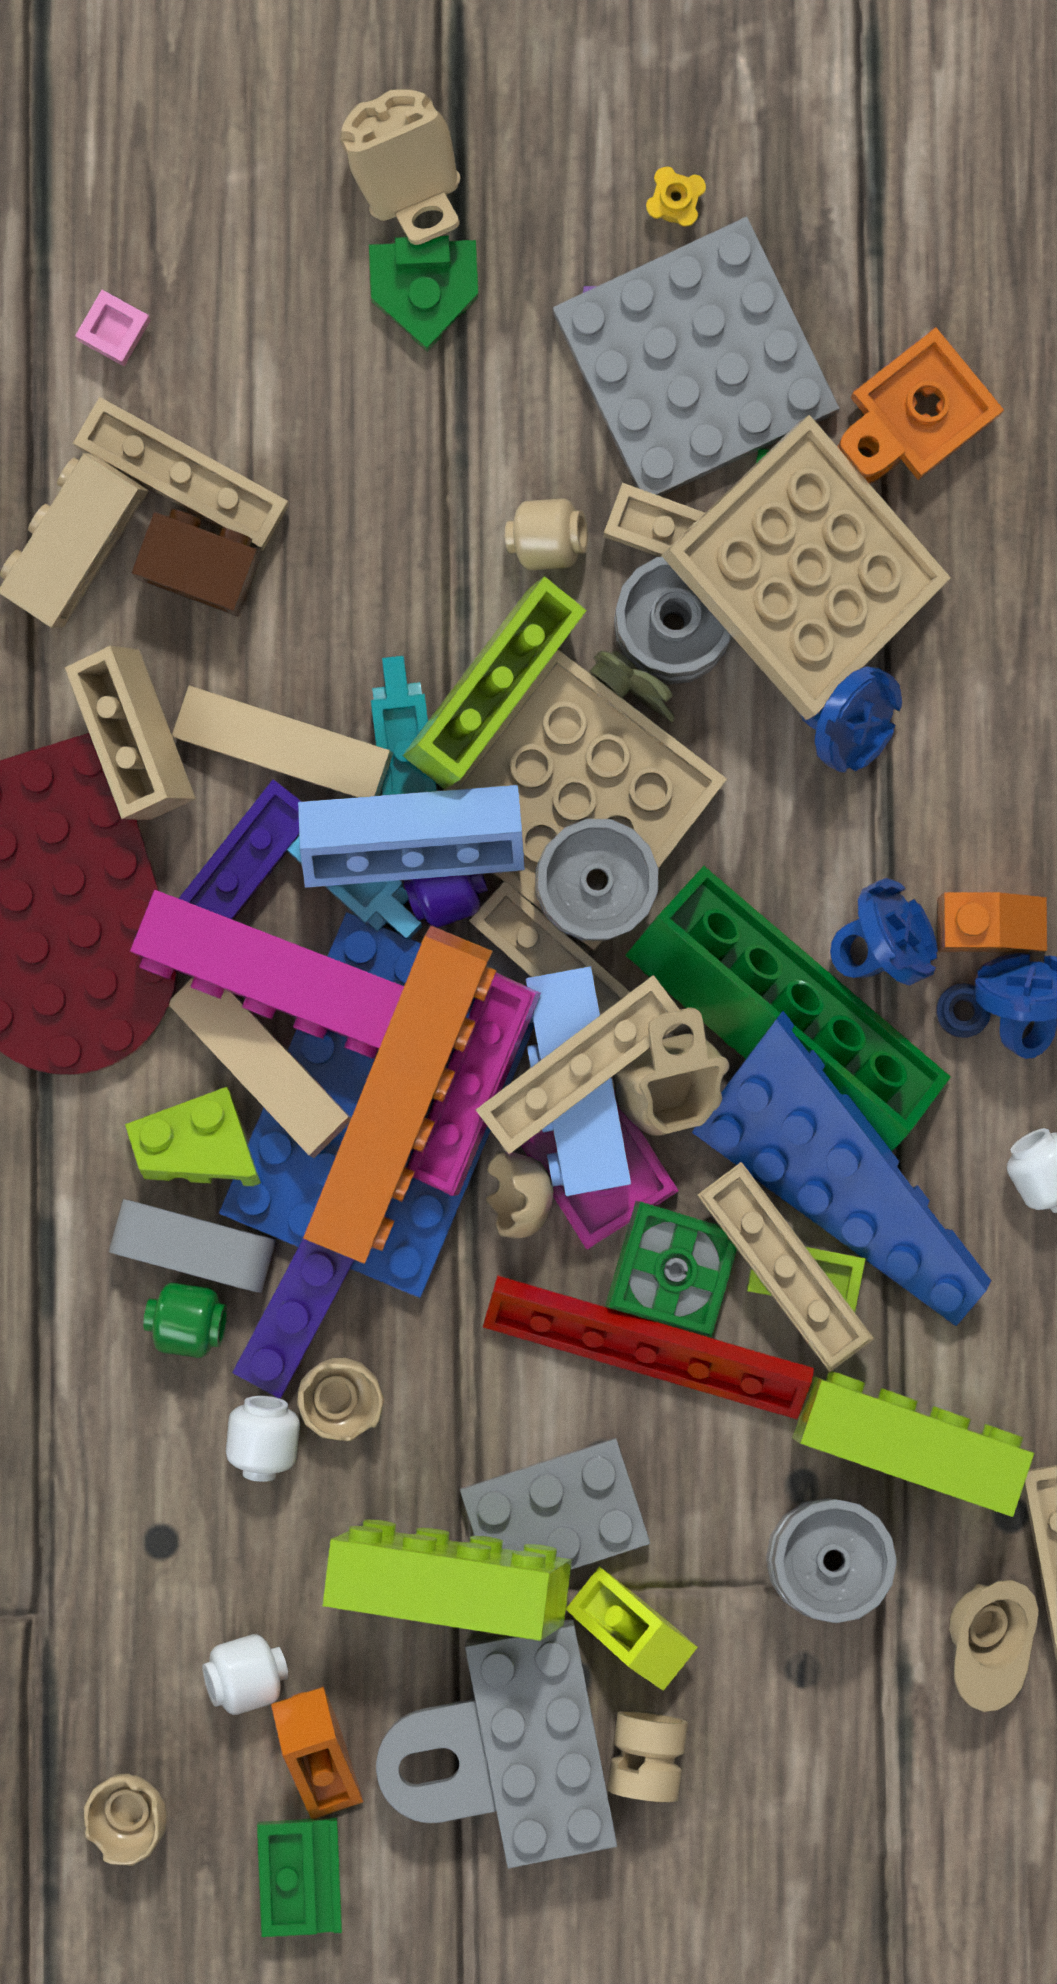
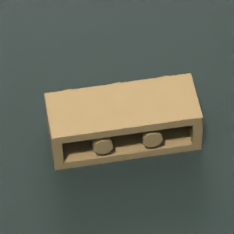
M83 453L79 460L74 457L67 463L57 480V485L61 487L58 495L51 506L45 503L36 512L28 527V531L33 533L22 552L17 549L9 556L0 571V577L4 579L0 586V594L51 628L65 626L149 490L96 455Z
M108 646L65 667L121 819L152 820L195 800V795L140 650Z

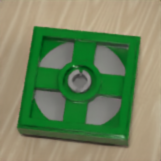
M635 1201L605 1306L711 1338L737 1249L719 1225Z

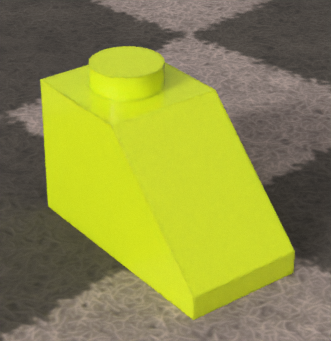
M600 1566L566 1608L576 1620L629 1668L663 1691L698 1648L669 1621Z

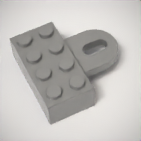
M573 1619L565 1620L562 1627L542 1641L500 1634L466 1640L465 1650L475 1699L424 1708L408 1713L396 1721L382 1739L377 1755L376 1773L380 1789L389 1804L405 1817L423 1823H440L497 1811L507 1868L617 1847ZM438 1748L452 1750L459 1759V1768L453 1776L420 1784L407 1782L401 1776L399 1770L400 1762L407 1755Z

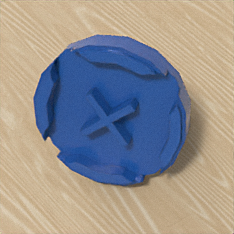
M866 666L852 672L838 684L826 701L825 706L815 716L805 720L800 714L802 720L816 730V752L824 764L838 772L846 773L848 768L857 771L866 767L880 755L894 733L896 725L890 722L893 711L895 709L900 712L902 707L900 685L892 675L879 668Z
M885 878L862 889L858 898L859 919L837 931L831 943L830 954L832 963L837 971L844 976L868 978L886 971L897 982L910 986L934 974L936 967L931 965V961L937 959L938 945L933 928L922 906L915 899L907 902L904 896L900 894V892L906 890L901 883ZM858 936H861L868 946L867 958L860 966L854 963L850 953L851 945Z
M1015 953L997 957L982 965L978 970V978L975 981L976 1002L985 1011L1000 1017L1001 1042L1007 1049L1025 1059L1035 1058L1042 1054L1055 1037L1057 1028L1056 956H1044L1043 963L1030 961V954ZM1035 1021L1030 1034L1022 1039L1026 1026L1030 1022Z

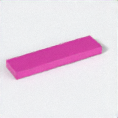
M496 973L484 1002L475 999L468 1018L476 1021L464 1052L455 1049L448 1069L456 1072L443 1102L434 1100L427 1117L435 1121L423 1152L414 1150L407 1168L415 1171L413 1178L451 1196L459 1195L487 1127L486 1123L476 1112V1109L502 1090L541 995L540 992Z

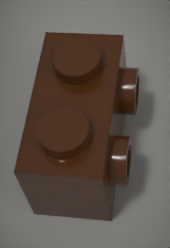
M171 509L169 517L154 512L131 573L139 581L239 617L261 560V555L257 549L250 547L253 539L228 528H222L220 535L200 529L201 519L176 509Z

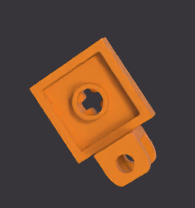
M935 327L852 393L850 398L864 416L847 429L837 447L869 484L879 480L897 466L901 460L916 479L920 480L1001 416L1004 409L937 327ZM921 392L925 397H929L933 393L938 396L940 401L935 407L938 415L931 417L927 413L919 414L915 410L918 402L914 395ZM858 449L867 450L872 457L863 456Z

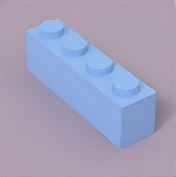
M518 785L298 802L300 854L305 888L525 870Z
M591 966L526 978L527 987L541 993L529 1022H534L537 1044L527 1046L531 1067L600 1016ZM609 1078L542 1129L543 1132L554 1131L557 1152L547 1154L553 1187L564 1185L566 1196L631 1184L612 1078Z

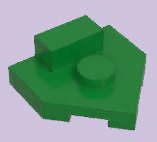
M449 235L436 237L419 245L411 244L407 237L395 238V243L369 244L372 303L386 316L391 317L418 345L428 352L440 340L442 334L479 298L476 240L449 241Z

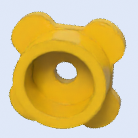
M671 167L658 169L654 175L656 183L654 195L646 203L648 214L652 218H662L668 222L678 223L683 227L693 225L698 218V212L695 209L698 198L706 190L704 179L699 175L686 177L676 174ZM678 192L681 195V199L673 201L671 194Z

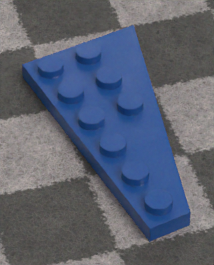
M782 1011L722 1090L720 1106L712 1112L704 1124L695 1127L692 1133L735 1165L742 1162L754 1179L859 1256L865 1258L867 1262L953 1325L957 1326L987 1291L991 1279L952 1229H945L927 1206L930 1200L918 1185L915 1187L911 1186L897 1167L899 1160L849 1095L840 1094L823 1072L825 1064L814 1050L810 1052L806 1050L792 1032L794 1024Z

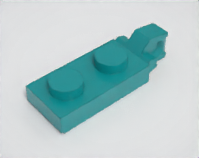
M404 655L382 658L385 687L372 688L373 700H371L376 746L393 752L382 786V796L437 791L436 782L402 756L428 722L425 694H422L421 682L407 684Z

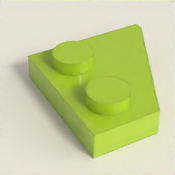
M228 1087L125 1124L139 1171L144 1179L170 1181L174 1178H184L189 1182L211 1183L212 1178L241 1180L243 1186L261 1184Z

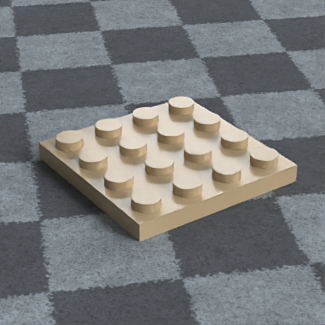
M810 415L795 425L661 555L805 720L815 716L825 706L826 701L838 684L852 672L863 668L951 578Z
M557 650L463 777L443 791L518 785L525 870L492 874L502 882L506 881L542 912L535 895V868L544 847L565 827L585 819H612L634 829L650 846L659 869L725 784L727 778L564 653ZM593 869L587 874L586 881L591 889L602 890L607 884V876L602 870ZM579 940L593 952L603 942Z

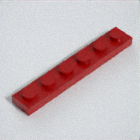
M498 1275L482 1326L486 1329L797 1420L809 1391L814 1372L812 1367Z

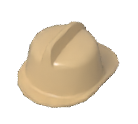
M998 1581L990 1586L976 1584L972 1591L964 1594L955 1604L950 1615L949 1630L952 1641L957 1647L954 1680L959 1695L970 1707L983 1712L999 1710L1012 1702L1022 1689L1028 1671L1039 1611L1032 1592L1027 1586L1016 1581Z

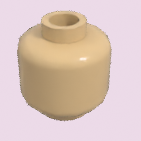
M564 498L522 502L516 510L514 521H507L505 526L507 550L509 553H516L518 560L527 570L572 567L576 563L579 554L585 553L587 550L588 530L585 515L582 510L576 511L573 504Z

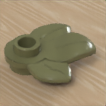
M616 650L612 653L599 651L593 659L596 664L589 673L622 699L630 691L644 705L659 713L671 723L675 720L674 713L663 702V700L668 702L673 697L672 692L663 682L645 671L638 670L629 659Z

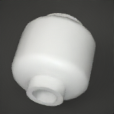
M1038 1129L1025 1135L1012 1146L1011 1153L1013 1155L1007 1163V1171L1029 1208L1036 1210L1051 1209L1053 1213H1057V1132L1050 1133L1049 1129Z
M252 1396L246 1398L244 1405L236 1407L229 1416L226 1442L227 1460L236 1468L243 1470V1476L249 1480L259 1482L274 1480L276 1473L289 1470L296 1462L300 1430L298 1416L288 1409V1403L282 1399L271 1396Z
M252 1634L214 1647L210 1653V1662L203 1664V1676L213 1705L215 1707L222 1705L228 1713L238 1715L276 1702L280 1696V1681L288 1679V1669L280 1647L271 1649L263 1637Z

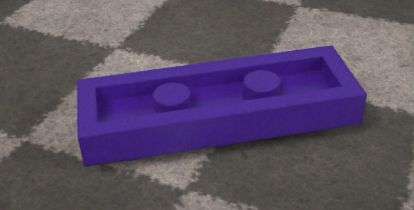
M273 779L178 899L234 920L285 856L288 847L299 836L298 802L302 801Z
M303 1239L232 1373L280 1399L355 1260Z

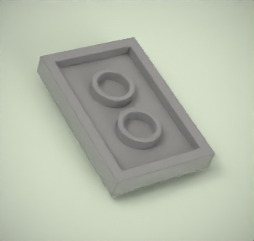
M616 1438L460 1488L474 1536L503 1540V1549L523 1551L525 1544L554 1547L557 1549L556 1557L572 1559L571 1570L650 1544Z

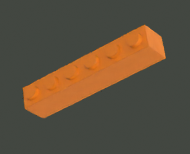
M430 926L303 1239L364 1264L372 1247L383 1251L395 1222L385 1217L391 1200L393 1198L401 1202L403 1201L415 1172L405 1167L411 1151L415 1149L423 1152L435 1121L425 1118L433 1099L440 1102L444 1101L456 1072L446 1068L452 1050L454 1048L464 1052L476 1021L466 1017L472 1001L476 998L484 1002L497 970L487 967L493 952L492 950L433 926Z

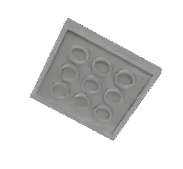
M747 216L553 307L554 317L636 488L663 496L758 451V449H763L780 441L795 425L808 415L818 423L839 412L840 408Z

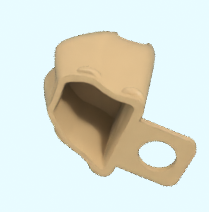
M394 89L372 101L362 102L354 106L342 126L340 142L348 156L351 172L370 205V214L383 221L396 217L409 242L414 245L425 243L456 229L459 225V219L446 195L457 189L460 182V174L456 170L449 128L443 116L434 108L431 99L419 91ZM436 210L443 213L442 220L431 228L421 229L413 225L416 217L423 212Z
M686 1008L654 1016L648 1023L651 1047L613 1075L612 1078L615 1085V1099L623 1114L643 1132L653 1136H661L698 1127L706 1122L712 1112L722 1102L720 1084L723 1075L729 1069V1062L705 1039L702 1014L697 1009ZM677 1023L688 1025L692 1031V1034H683L663 1039L665 1031Z

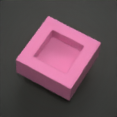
M101 290L75 337L80 343L125 366L151 320L146 313Z

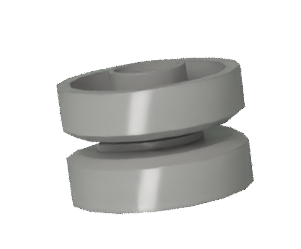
M656 557L638 567L622 586L614 617L616 645L622 655L629 659L638 670L655 676L666 685L689 683L712 671L726 653L731 635L663 557ZM670 614L679 615L684 622V627L681 630L668 629L663 625L664 618Z
M585 819L565 827L544 847L535 868V895L543 914L559 931L579 940L605 941L631 931L648 915L658 893V866L650 846L634 829L612 819ZM593 869H600L607 876V884L602 890H593L587 884V874Z
M829 1498L802 1502L783 1515L770 1535L766 1554L770 1582L783 1602L802 1615L832 1623L860 1619L879 1606L893 1584L897 1563L892 1537L879 1517L860 1504ZM830 1550H837L841 1553V1565L837 1571H829L824 1566V1556Z

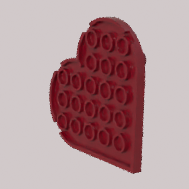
M89 733L0 760V1052L28 1068L56 1075H81L101 1071L124 1061L141 1049L155 1034L156 1029L165 1017L170 999L175 994L178 971L173 970L171 978L167 979L139 968L142 957L136 956L130 951L154 890H160L138 820L121 819Z

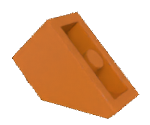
M944 892L937 898L938 952H1047V897L1001 892Z
M324 1687L298 1693L291 1698L271 1704L283 1758L310 1818L315 1819L363 1803L360 1787L338 1719Z

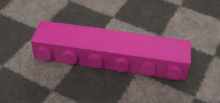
M157 890L153 892L130 950L136 956L142 957L139 966L141 969L167 979L171 978L173 970L194 978L190 988L218 999L222 998L224 990L245 998L242 1008L269 1019L273 1018L276 1010L296 1017L293 1028L324 1039L327 1030L345 1036L347 1041L344 1048L372 1059L376 1057L404 988L402 985Z

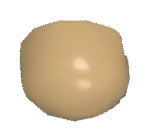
M507 1151L497 1152L488 1164L487 1171L498 1179L499 1187L494 1194L486 1197V1202L498 1214L496 1226L499 1235L513 1239L531 1236L543 1226L552 1206L554 1192L550 1175L543 1164L532 1157L517 1153L508 1154Z
M345 1357L332 1358L319 1363L301 1380L298 1389L297 1406L304 1424L321 1438L352 1441L369 1428L376 1427L380 1421L384 1398L377 1377L361 1362Z
M130 1774L113 1775L93 1789L84 1806L85 1837L101 1850L105 1862L112 1865L133 1866L150 1856L166 1831L168 1815L165 1802L160 1793L142 1777Z

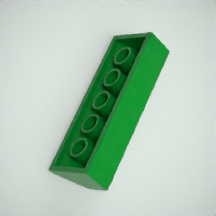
M704 865L661 911L625 955L648 977L654 975L661 986L678 1000L685 1009H697L702 1014L703 1023L745 1059L780 1013L784 1011L794 1024L792 1032L808 1052L811 1050L815 1051L825 1064L823 1072L840 1094L849 1095L891 1151L911 1132L951 1078L949 1074Z

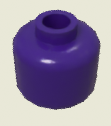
M483 874L403 880L416 919L422 920L425 918L431 926L436 928L477 914L481 905L479 894L488 891Z

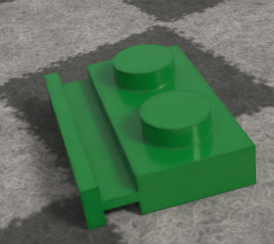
M338 1818L258 1822L261 1937L314 1935L324 1932L342 1933Z

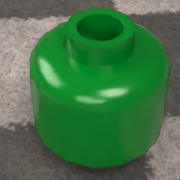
M168 1283L161 1290L158 1299H148L144 1313L143 1328L144 1331L152 1332L155 1348L159 1352L202 1358L209 1354L212 1347H220L222 1344L227 1322V1305L219 1303L217 1293L211 1288Z

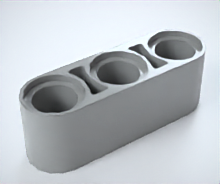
M123 1199L108 1252L262 1293L276 1240Z

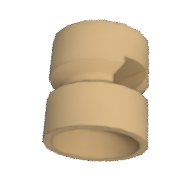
M617 1712L614 1745L621 1752L620 1755L611 1759L607 1791L615 1795L645 1801H678L682 1770L674 1762L676 1757L684 1754L688 1722L671 1716L647 1712Z

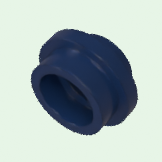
M961 983L949 987L941 994L936 1006V1016L940 1026L948 1034L958 1038H969L977 1035L987 1026L991 1017V1013L985 1011L976 1002L975 986L972 984ZM958 1001H965L971 1005L973 1013L968 1021H960L954 1016L953 1008Z

